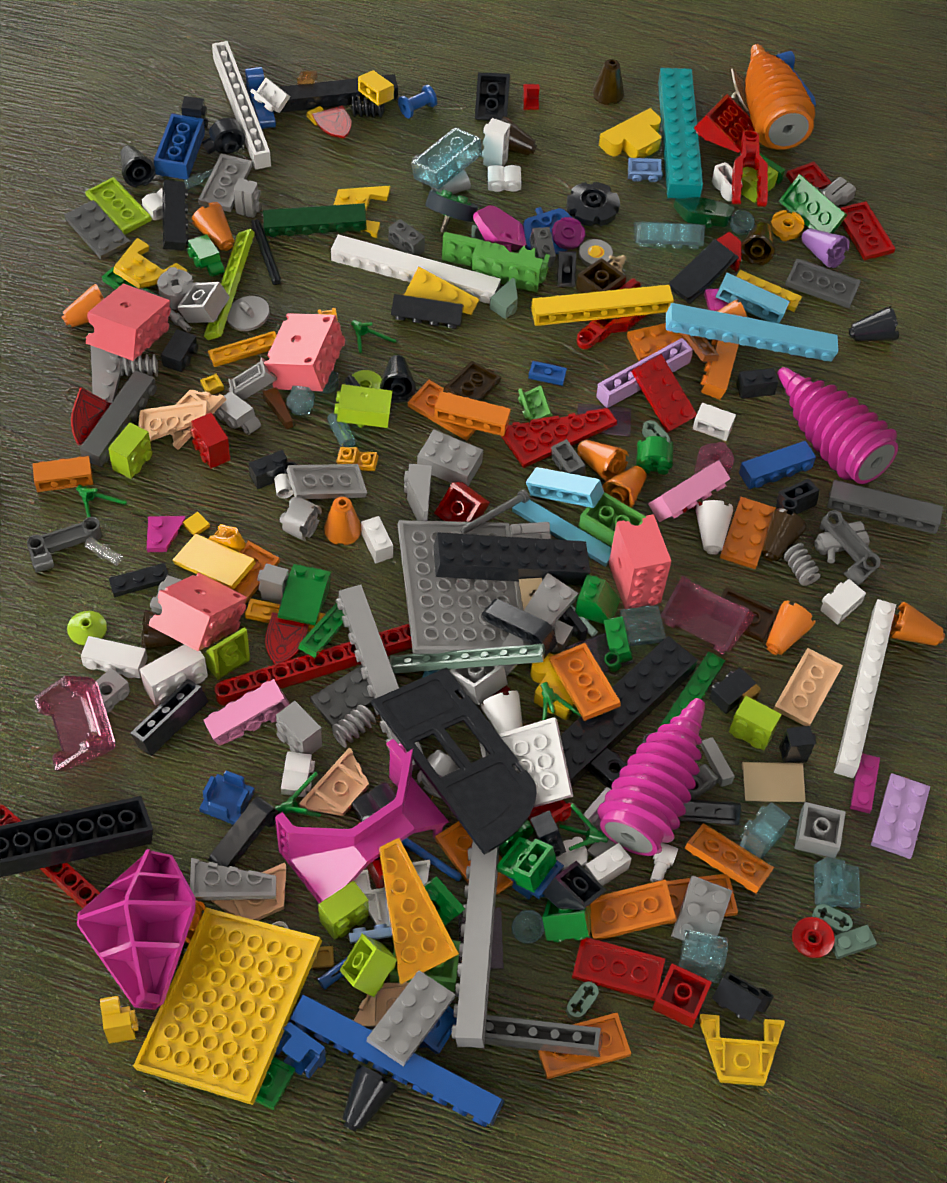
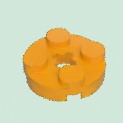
M782 210L773 215L770 228L776 236L780 237V240L786 242L789 239L798 238L803 233L804 220L796 212L791 214L787 213V210Z

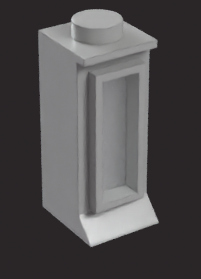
M261 357L259 363L232 380L228 379L229 391L245 400L277 380V378L268 371L264 364L266 360Z

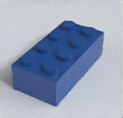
M171 114L154 158L156 175L189 179L205 135L204 119Z

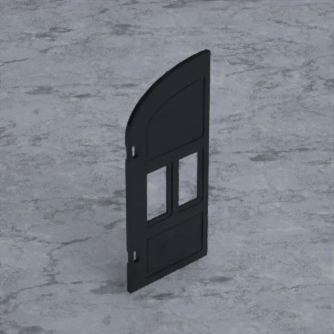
M447 667L371 701V704L406 751L409 752L413 749L412 759L484 855L502 845L523 826L530 816L536 801L535 782L475 703L462 690L461 685ZM456 692H459L463 699L460 700ZM464 721L489 755L470 763L445 729ZM434 735L459 769L440 778L415 743ZM515 765L520 771V773H517L512 766Z

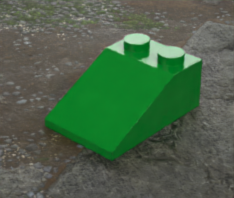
M293 564L281 601L278 618L316 626L330 590L331 571Z

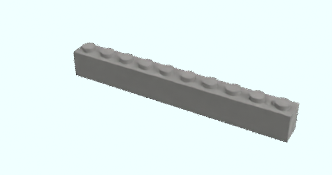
M362 585L340 590L336 603L338 609L343 611L344 616H342L344 626L350 630V633H348L351 645L355 644V657L357 662L361 661L363 679H367L369 683L367 686L369 696L375 699L398 689L396 678ZM381 717L380 726L382 732H386L388 736L386 742L394 739L399 744L400 741ZM418 741V742H416L415 744H416V746L419 748V750L422 752L421 747H420V744H419V741ZM412 759V771L419 770L420 768Z
M474 841L472 848L468 849V860L471 861V865L467 866L466 878L469 879V885H465V898L468 899L467 904L463 905L465 908L463 910V917H466V922L461 925V937H464V943H460L459 947L462 963H458L457 973L458 977L461 978L460 984H456V997H459L458 1004L454 1005V1018H457V1023L452 1026V1039H456L457 1047L484 1048L498 877L496 866L499 863L500 850L497 847L484 855Z

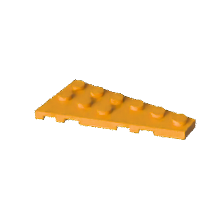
M397 838L381 846L379 852L397 959L399 983L402 985L411 980L418 971L425 973L457 956L459 953L400 838Z

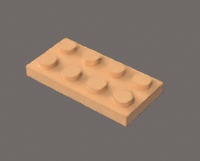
M807 648L773 710L804 726H810L843 665Z

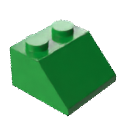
M587 574L577 600L575 612L579 617L604 624V620L615 617L621 599L606 580Z
M548 900L542 917L547 941L561 942L565 939L574 938L575 940H582L589 937L591 931L590 905L584 910L557 908Z

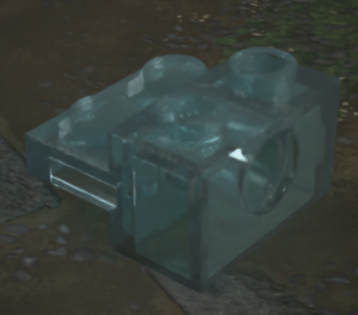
M829 857L814 864L816 905L826 904L833 908L842 906L853 909L860 907L859 867L847 865L844 860Z
M685 930L678 966L712 983L720 984L728 951V939L726 937Z

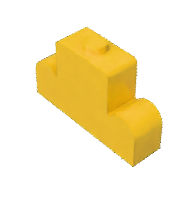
M649 108L601 133L599 146L610 156H618L622 150L630 158L650 156L660 149L662 137L658 133L661 118Z
M549 653L543 662L532 663L531 678L533 681L540 683L535 690L534 703L543 707V690L540 685L548 682L549 687L553 689L554 693L576 708L550 663V656H553V654ZM558 701L553 702L555 710L553 714L567 720L573 711ZM548 705V710H547V712H548V713H551V710H550L549 705Z

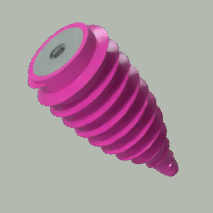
M782 367L777 372L778 379L786 389V394L790 396L789 404L793 408V416L798 421L800 430L805 432L806 439L813 444L817 452H820L822 459L829 463L831 469L837 471L841 479H854L858 484H865L879 477L891 465L898 452V444L896 443L897 432L894 429H888L886 421L878 420L876 413L869 412L866 405H859L857 398H848L846 391H837L835 385L825 386V382L822 380L812 382L811 377L804 378L789 368Z
M695 698L681 711L679 716L670 720V724L661 725L656 733H652L647 737L646 743L638 746L636 754L628 759L627 766L621 769L619 778L615 779L612 783V790L606 793L605 802L600 804L597 809L598 817L601 821L600 828L603 833L615 844L620 843L627 851L643 856L659 854L662 852L661 843L673 841L674 834L672 830L680 827L678 817L686 813L683 803L690 802L691 794L688 790L695 788L696 782L693 776L699 774L700 771L695 761L702 758L701 752L696 747V745L702 743L699 731L702 729L701 723L705 712V702L701 699Z

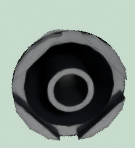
M127 145L123 147L120 152L123 179L129 186L135 188L141 185H148L155 177L153 162L134 146Z
M891 306L885 307L851 324V328L848 329L849 336L854 341H895L899 339V331H895L898 322L894 309Z
M400 355L392 356L389 359L380 383V389L392 391L391 402L394 403L408 401V398L413 397L416 391V384L406 359Z
M359 1064L356 1068L342 1120L346 1121L344 1126L356 1132L357 1128L362 1130L396 1091L398 1086L390 1080L386 1081L383 1076Z

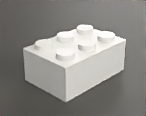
M185 644L140 668L144 689L156 706L163 703L187 679L199 684L208 677L205 657L201 651H196Z

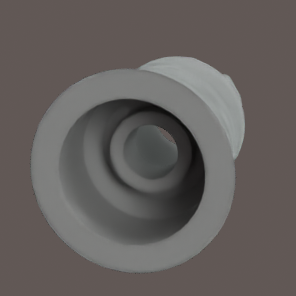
M459 168L454 173L433 184L431 188L442 192L443 189L448 190L453 195L471 189V183L465 170Z

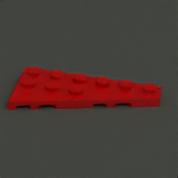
M608 408L597 409L579 415L572 413L566 417L552 416L539 418L521 424L514 422L512 425L507 426L505 435L501 437L522 467L526 468L551 456L552 446L566 439L573 446L617 425V420Z

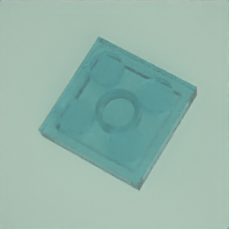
M658 605L621 609L620 616H623L626 623L630 646L661 643L666 638Z

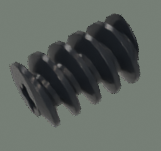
M352 96V113L354 117L358 113L360 117H363L364 113H366L368 118L371 113L373 118H376L378 113L379 117L382 118L385 113V103L378 106L371 100L367 101L366 97L361 101L360 96H358L355 101Z

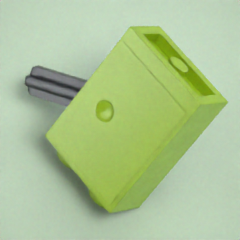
M348 375L345 378L347 385L342 384L341 391H337L336 402L339 403H335L334 414H338L337 422L357 424L360 428L364 427V425L388 428L392 391L361 387L355 377Z

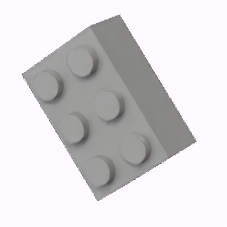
M433 429L417 456V464L432 465L431 475L450 483L463 482L469 486L482 464L483 449Z

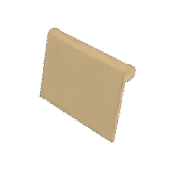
M742 762L745 801L806 802L803 763Z

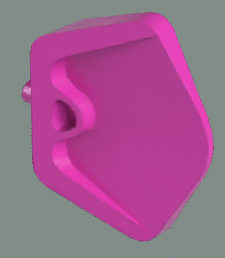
M490 205L474 213L473 219L485 241L504 245L509 252H512L511 250L517 251L523 245L526 246L523 225L501 209Z

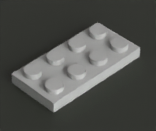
M221 153L198 199L199 205L209 207L208 203L218 202L222 206L223 211L231 212L235 204L234 187L239 178L247 179L253 162Z
M358 464L288 465L287 467L293 494L297 498H362L367 495Z
M418 971L367 1037V1042L404 1067L454 1000L455 994L421 971Z

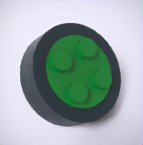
M444 189L442 192L430 190L425 204L426 207L445 215L440 229L441 232H447L451 217L473 222V215L478 208L477 205L469 202L467 197L462 195L458 197L453 196L452 192Z

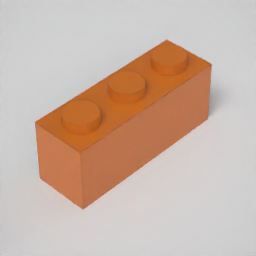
M89 456L48 462L42 461L32 464L37 492L73 488L78 485H94Z

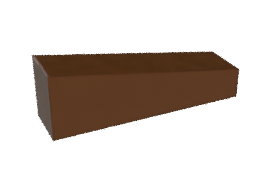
M277 387L263 391V399L286 429L293 428V420Z

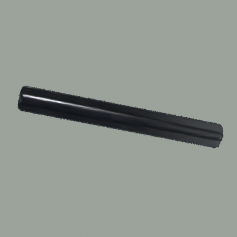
M259 219L252 220L251 226L255 232V237L272 284H281V277Z

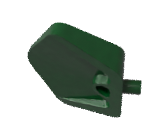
M703 197L675 199L674 208L684 221L703 224L706 228L728 226L735 209L732 205Z

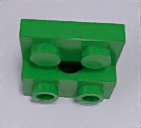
M519 836L496 868L497 872L515 879L516 885L535 892L557 860L553 846L537 839L531 842Z
M437 876L424 885L432 903L436 906L444 926L465 910Z

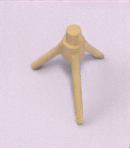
M610 255L609 258L613 261L609 264L622 272L623 265L627 259L626 256L615 257Z

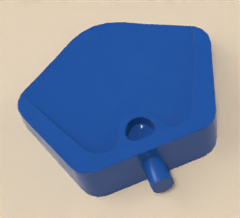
M541 207L536 208L537 215L527 218L523 223L526 239L525 248L531 250L529 238L533 228L550 227L552 236V228L555 222L561 220V218L571 216L561 208L543 213ZM553 241L555 254H557V251H567V250H568V249H563V248L559 247V246H558L556 243H554V241Z

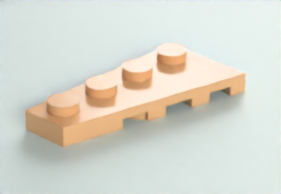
M206 400L140 410L138 427L148 431L150 441L191 427L192 420L209 413L210 404Z

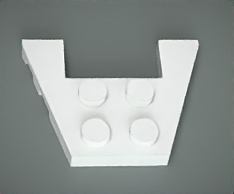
M430 860L412 862L423 885L428 882ZM363 870L354 882L369 900V915L375 925L387 924V927H391L385 888L371 890L368 870Z

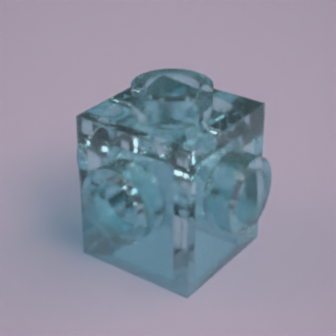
M292 386L290 395L287 397V406L295 415H309L314 406L315 394L309 387Z

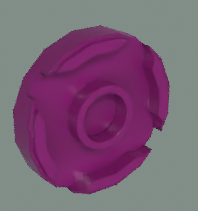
M564 217L559 221L557 220L552 228L554 243L563 249L572 250L578 248L585 238L584 227H582L578 220L572 217Z

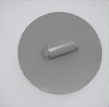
M242 297L232 303L227 321L232 328L239 331L257 329L269 318V305L261 297Z

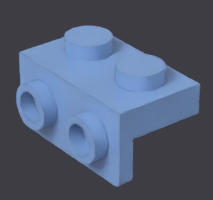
M628 159V179H632V181L648 180L650 182L661 180V159Z

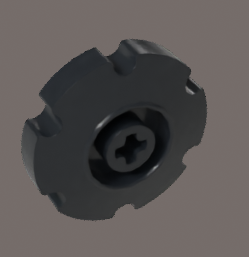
M583 182L571 189V194L567 196L566 208L569 215L575 216V219L582 225L592 227L594 224L604 226L611 223L615 219L616 213H619L620 199L618 194L611 192V187L600 182L588 184Z

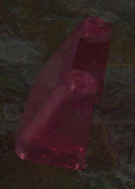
M682 576L660 616L665 619L664 624L672 628L677 626L714 645L713 649L724 654L725 651H731L753 621L755 614L748 608L732 603Z
M65 675L34 697L38 711L43 715L52 716L62 751L56 752L52 757L55 771H66L105 755L115 748L112 730L98 685L94 679Z

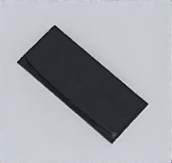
M714 239L667 285H670L671 291L688 304H691L739 257Z

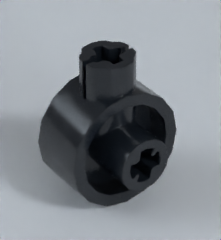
M222 118L212 124L209 129L210 138L202 142L208 154L215 151L222 154H231L243 146L245 136L236 119Z

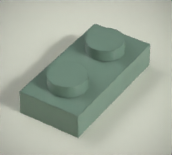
M865 925L835 935L832 950L836 958L840 959L873 948L877 943L869 926Z

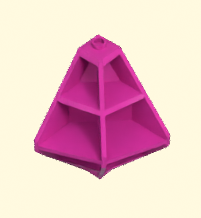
M150 849L146 850L141 858L78 912L77 926L131 1004L136 1008L156 1010L164 1004L195 912L196 898L174 857L169 854L154 852Z

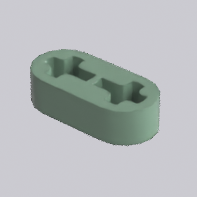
M649 420L644 423L642 434L645 438L661 436L667 438V442L670 443V437L657 422Z
M826 904L817 905L812 914V917H817L827 922L833 932L837 934L850 931L853 924L850 916ZM822 911L825 912L824 918L820 917V913ZM841 920L845 922L843 928L839 926Z
M583 983L569 1001L566 1013L571 1020L579 1021L584 1018L596 1001L599 989L594 983ZM589 989H591L592 995H588V997L585 1000L583 998L585 990L588 991ZM581 1003L580 1012L573 1013V1007L576 1008Z

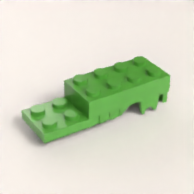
M444 232L442 260L470 266L474 272L500 278V284L503 285L514 278L516 288L538 292L540 283L546 280L550 258L548 254L545 255L543 260L535 258V248L527 250L523 245L519 253L509 252L504 245Z

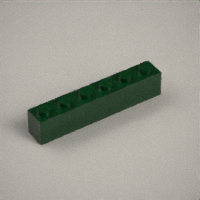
M365 203L263 210L265 236L270 237L367 230Z

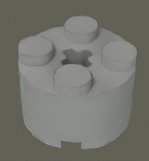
M176 267L168 268L166 272L160 275L157 281L159 296L170 300L169 307L171 309H177L186 293L192 287V276Z
M292 497L287 512H284L280 517L283 531L306 541L305 537L310 538L319 524L320 520L317 519V516L322 513L321 507L301 497Z
M436 750L427 759L440 778L459 769L452 758L441 750ZM420 770L417 775L418 782H423L425 785L423 788L428 793L441 798Z

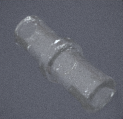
M89 537L85 542L84 546L98 554L99 558H105L116 566L121 563L123 555L110 549L109 545L102 544L93 537Z

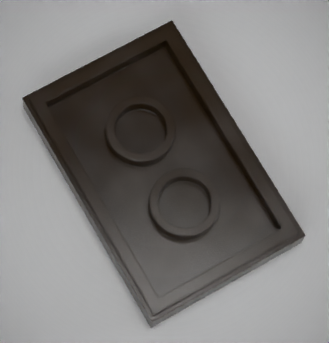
M471 361L444 387L443 392L481 401L501 381V376Z
M726 587L710 619L763 643L778 610Z

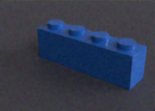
M803 441L742 462L739 474L748 489L759 488L766 483L776 482L781 478L791 477L798 472L810 470L814 465L816 456L807 442Z

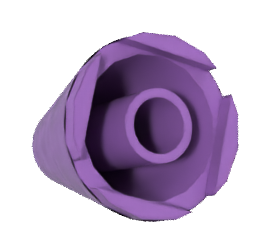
M812 228L804 231L802 234V243L827 267L836 268L845 259L844 253L845 250H849L850 244L849 239L845 236Z

